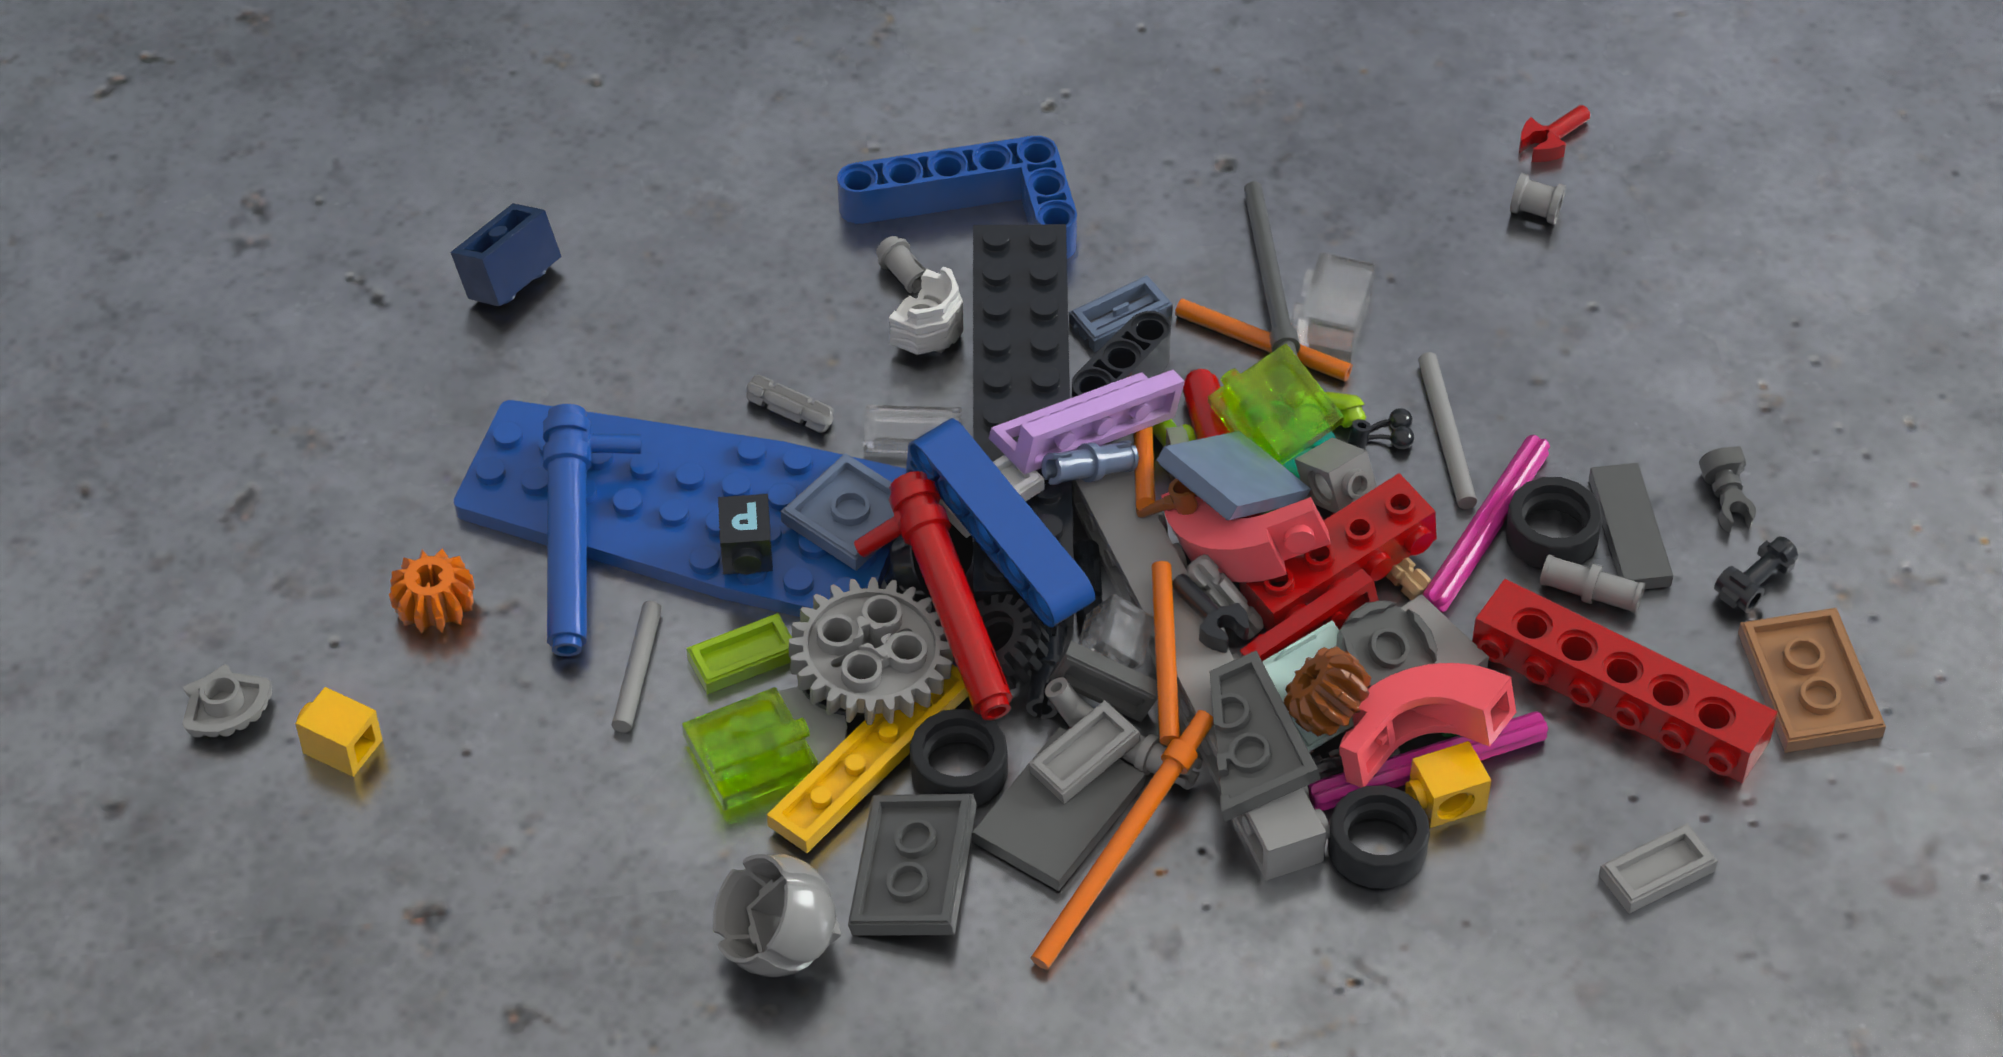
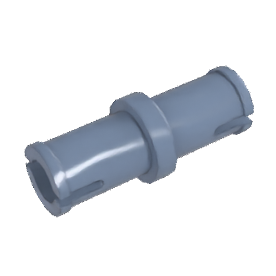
M1129 440L1102 446L1092 442L1084 443L1078 446L1077 450L1046 454L1042 459V474L1045 480H1049L1048 483L1050 485L1079 479L1085 482H1096L1101 480L1104 475L1134 471L1138 466V451L1136 446L1131 445L1132 442Z

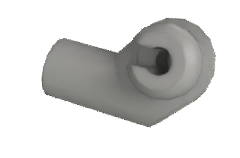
M1064 677L1052 680L1045 689L1046 696L1070 728L1094 709L1078 696Z

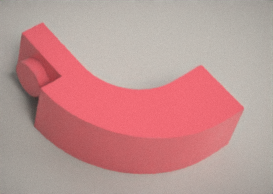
M1168 492V493H1165V494H1162V495H1161V498H1164V496L1170 495L1169 492ZM1198 496L1195 497L1198 506L1193 514H1179L1176 508L1164 511L1169 525L1189 560L1192 562L1200 555H1208L1219 567L1217 570L1220 573H1224L1231 582H1258L1287 575L1284 564L1285 560L1331 544L1328 529L1311 497L1260 516L1226 520Z
M1437 663L1406 669L1375 683L1367 689L1370 693L1368 698L1361 702L1359 706L1360 712L1352 716L1354 729L1346 732L1339 746L1346 782L1361 788L1365 787L1399 746L1413 738L1426 734H1456L1490 747L1517 713L1511 676L1471 664Z

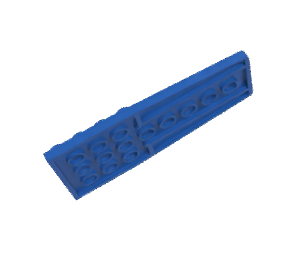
M507 400L500 405L454 497L456 516L459 519L547 546L548 471L543 467V446L546 444L543 439V421L548 417V411L553 406ZM586 411L587 417L591 421V434H641V454L591 453V468L587 471L588 559L719 599L800 617V609L802 607L813 609V596L815 594H819L829 600L830 586L833 584L838 586L843 592L849 591L850 579H855L860 588L863 589L868 588L871 577H875L880 589L890 565L892 541L881 547L855 571L781 522V511L835 463L842 454L784 441ZM853 457L890 482L906 474V468ZM768 494L773 571L756 572L748 575H723L718 497Z

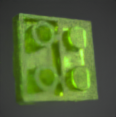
M1287 343L1241 374L1236 368L1226 372L1220 379L1224 386L1208 396V404L1231 433L1236 431L1242 432L1281 465L1343 424L1344 421L1343 414Z
M776 687L682 723L683 736L723 810L800 781L818 765V761L805 739L810 737V731L805 719L802 717L794 720Z

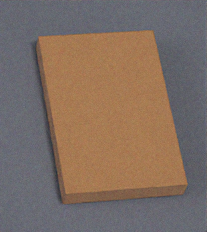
M1837 608L1740 622L1738 635L1765 704L1778 711L1774 726L1785 753L1883 737L1886 725Z

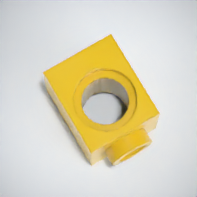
M1470 741L1413 758L1410 780L1405 783V791L1420 803L1428 816L1429 828H1433L1486 811L1491 779Z

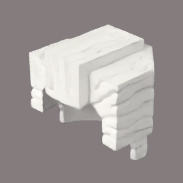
M942 267L941 274L926 269L921 276L922 289L918 294V298L907 297L889 317L891 345L919 355L932 351L942 353L945 348H949L952 343L954 344L963 332V300L951 269Z

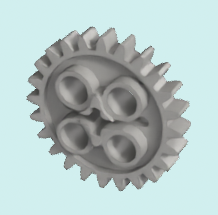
M871 577L868 588L863 589L860 588L855 579H850L849 591L843 592L838 586L833 584L830 586L829 600L819 594H815L813 596V609L808 607L800 609V622H793L792 638L789 639L791 674L798 675V689H810V703L812 705L826 699V714L832 715L839 708L846 709V722L849 723L855 718L857 713H864L867 725H872L875 714L882 713L886 721L891 724L894 721V711L899 709L909 718L913 717L914 702L928 708L931 702V693L940 695L943 693L944 679H950L952 662L954 661L937 612L931 613L932 599L928 597L916 602V588L914 587L907 589L903 594L897 593L896 580H892L886 589H879L875 577Z

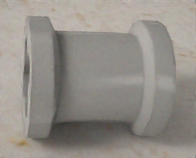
M1521 173L1512 196L1510 212L1517 214L1521 210L1545 217L1547 223L1554 225L1562 207L1566 185L1559 183L1556 187L1532 181L1529 179L1528 174Z

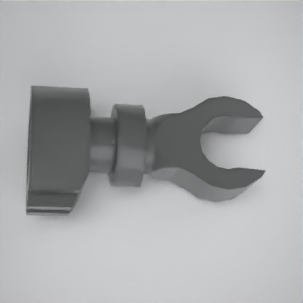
M1741 446L1718 448L1706 453L1700 459L1699 466L1705 482L1712 485L1715 496L1720 498L1721 511L1719 523L1721 527L1730 533L1734 523L1731 512H1738L1744 516L1746 525L1750 529L1756 515V507L1742 492L1743 484L1740 479V473L1745 469L1746 460Z

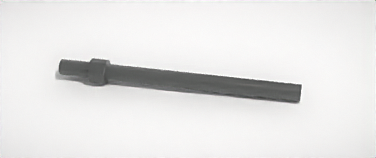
M1252 181L1245 185L1244 192L1273 329L1269 335L1273 354L1279 358L1282 377L1287 381H1293L1301 375L1297 356L1300 350V342L1297 330L1290 323L1262 185L1259 182Z

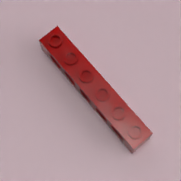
M1507 579L1502 581L1475 618L1472 642L1477 645L1478 649L1489 656V661L1500 663L1526 676L1533 683L1545 685L1569 697L1574 703L1582 707H1589L1615 720L1620 726L1629 730H1635L1661 743L1670 751L1681 753L1698 761L1716 774L1728 776L1743 784L1771 740L1778 711Z

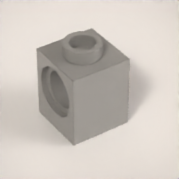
M1332 437L1295 459L1300 480L1311 488L1306 499L1311 497L1315 505L1334 513L1377 487L1367 451Z

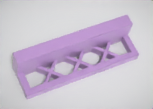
M1174 370L1148 378L1141 372L991 427L989 439L1023 474H1027L1042 468V459L1048 453L1077 450L1081 444L1090 442L1101 446L1175 418L1185 380ZM1019 436L1018 441L1016 442L1013 437Z

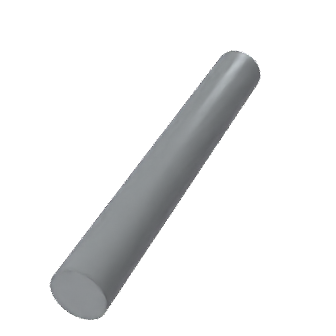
M645 601L642 604L611 724L612 728L618 732L626 733L632 729L662 610L661 605L654 601Z

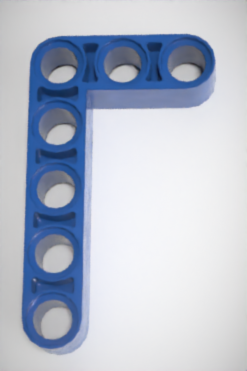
M1027 136L856 162L844 166L837 175L839 213L847 222L864 224L1021 199L1029 225L1066 224L1067 259L1076 251L1077 211L1057 146L1054 141L1044 136Z
M950 418L909 443L906 473L921 471L926 473L928 479L935 482L940 498L1045 625L1054 627L1094 602L1095 592L1086 574L959 421Z

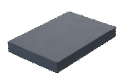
M1240 431L1164 446L1156 460L1159 462V465L1226 520H1233L1288 506L1304 500L1311 490L1309 486Z

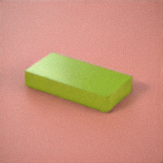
M779 613L686 648L687 659L708 695L790 663L789 639L792 636Z

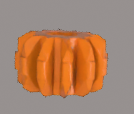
M443 548L435 556H428L422 549L419 559L412 560L403 557L402 569L392 571V578L390 580L391 593H389L390 602L404 626L415 624L421 634L430 626H436L443 633L445 623L452 622L461 625L463 612L472 611L474 603L473 590L475 589L472 574L465 568V564L460 556L448 558Z

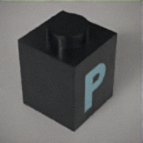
M768 494L718 497L723 575H748L756 572L773 571Z

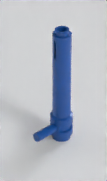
M559 404L549 409L548 417L543 421V439L546 442L543 446V467L548 471L547 643L552 646V652L556 655L575 656L582 651V646L587 643V471L591 468V453L641 454V434H591V421L583 407L575 404Z

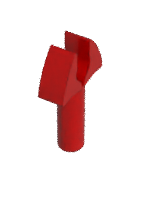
M1579 105L1548 126H1543L1530 117L1521 132L1519 153L1527 149L1531 144L1539 143V145L1533 148L1531 162H1547L1564 157L1566 143L1561 138L1590 119L1589 109L1584 105Z

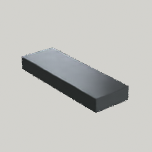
M1629 463L1590 468V485L1594 496L1601 505L1602 525L1618 576L1638 583L1643 582L1645 583V589L1670 587L1672 585L1673 572L1639 464Z

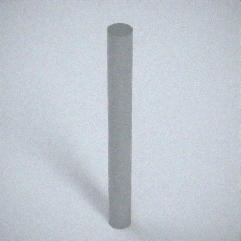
M1427 352L1418 358L1419 366L1458 506L1462 509H1469L1476 505L1477 498L1437 356L1435 353Z

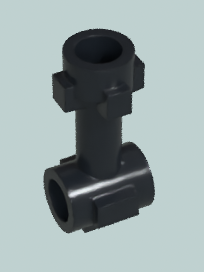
M1779 536L1771 543L1766 540L1758 548L1757 554L1761 558L1745 572H1741L1733 566L1726 568L1714 585V590L1719 593V598L1734 609L1738 607L1746 613L1752 611L1761 601L1765 592L1760 584L1779 571L1787 575L1794 569L1795 562L1798 559V551L1789 539Z

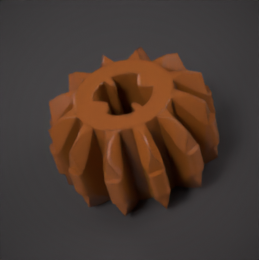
M1337 646L1330 649L1323 647L1318 650L1314 658L1307 657L1305 664L1300 670L1294 671L1296 676L1285 689L1287 695L1284 699V705L1289 711L1290 716L1295 719V723L1305 731H1311L1317 737L1323 734L1331 736L1337 732L1340 725H1349L1350 718L1355 713L1360 712L1359 706L1361 702L1369 696L1370 692L1367 688L1372 677L1365 671L1359 660L1348 651L1344 652Z

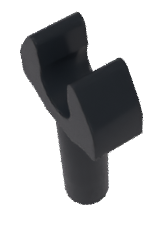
M1185 573L1175 577L1172 581L1173 590L1203 619V623L1200 624L1199 641L1207 648L1226 653L1228 651L1229 637L1220 629L1222 627L1231 628L1241 639L1248 640V615L1239 603L1218 607Z

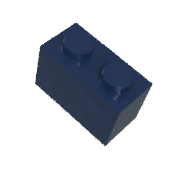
M512 203L450 252L468 299L494 306H501L513 300L518 291L532 280L544 275L547 268L562 257L546 211Z

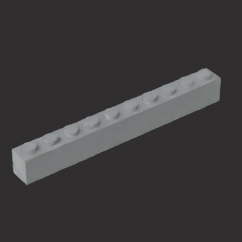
M1134 471L1104 475L1101 480L1096 482H1085L1082 479L1073 480L1072 506L1089 539L1094 540L1099 545V559L1156 667L1151 566L1157 561H1167L1172 567V581L1182 573L1188 576L1184 551L1179 543L1173 544L1170 540L1163 512L1143 518L1138 517L1136 513ZM1173 590L1179 714L1187 727L1198 710L1206 711L1213 716L1209 671L1236 660L1240 656L1237 653L1231 654L1229 648L1226 653L1207 648L1199 641L1200 624L1203 623V619ZM1213 725L1197 749L1221 793L1216 756L1218 754L1216 729ZM1308 785L1234 818L1266 881L1321 863L1324 860L1326 839L1330 838V828L1323 811L1313 808L1308 798Z

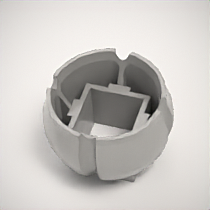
M755 854L743 859L745 870L732 869L722 883L716 898L713 912V932L725 938L717 946L727 959L735 962L749 973L764 977H785L807 968L815 959L819 958L828 946L841 936L829 886L816 869L796 857L786 854Z

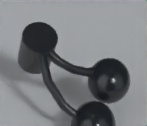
M1398 408L1391 412L1389 419L1381 420L1373 425L1362 419L1354 420L1347 443L1364 449L1369 440L1386 439L1390 440L1393 446L1398 449H1407L1414 442V433L1410 429L1413 421L1412 415L1408 410ZM1384 424H1390L1394 429L1391 435H1369L1371 430Z

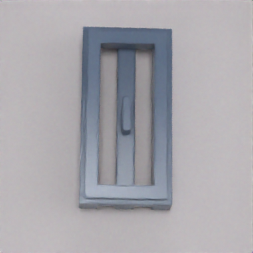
M1146 275L1070 311L1069 324L1073 328H1079V335L1083 340L1089 339V347L1096 352L1136 314L1144 311H1156L1169 317L1173 313V304ZM1146 294H1149L1148 296H1146V297H1144V298H1142V299H1140V300H1138V301H1136V302H1134V303H1132V304H1129V302L1134 301V300H1136V299H1138V298H1140V297H1142V296H1144V295H1146ZM1113 310L1112 313H1110V314H1108V315H1106V316H1104V317H1102V318H1100V319H1098V320H1095V321H1093V322H1090L1091 320H1093V319H1095V318H1098V317H1100V316H1102V315H1104V314H1106V313H1108V312H1110V311Z

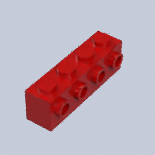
M1398 473L1323 520L1328 529L1331 544L1285 560L1284 564L1287 575L1265 581L1239 582L1240 592L1248 601L1246 604L1252 606L1262 617L1264 628L1269 631L1290 617L1295 610L1305 607L1329 591L1337 582L1347 579L1360 569H1363L1374 581H1378L1384 578L1392 570L1393 566L1402 562L1404 558H1408L1411 555L1416 556L1426 551L1433 541L1437 539L1436 511Z

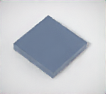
M845 453L781 511V522L857 571L878 550L864 558L857 552L854 541L894 516L888 500L891 494L889 487L892 482Z

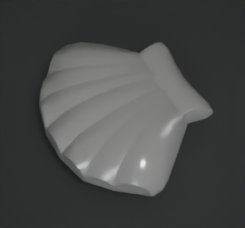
M222 665L206 677L183 687L185 693L190 698L183 719V727L194 737L230 736L235 730L245 729L249 722L257 721L261 717L262 711L266 709L268 700L272 696L271 681L265 677L231 673L228 665Z

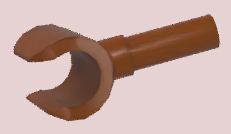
M1174 479L1168 487L1170 495L1156 500L1140 511L1136 508V513L1139 518L1176 508L1179 514H1193L1198 506L1195 498L1197 495L1178 479Z

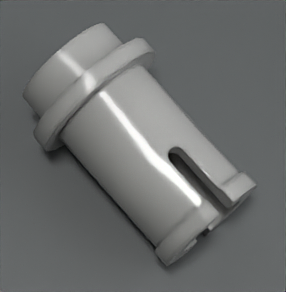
M890 236L883 240L876 250L878 264L882 269H890L909 293L919 292L922 289L921 276L927 268L910 252V244L906 239Z

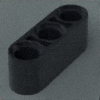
M1144 311L1133 316L1074 375L1072 379V398L1141 372L1148 378L1159 375L1167 367L1170 360L1171 323L1169 319L1156 311Z

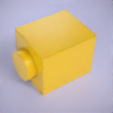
M327 687L323 688L313 702H308L304 705L295 723L303 754L352 777L355 776L383 741L376 710Z

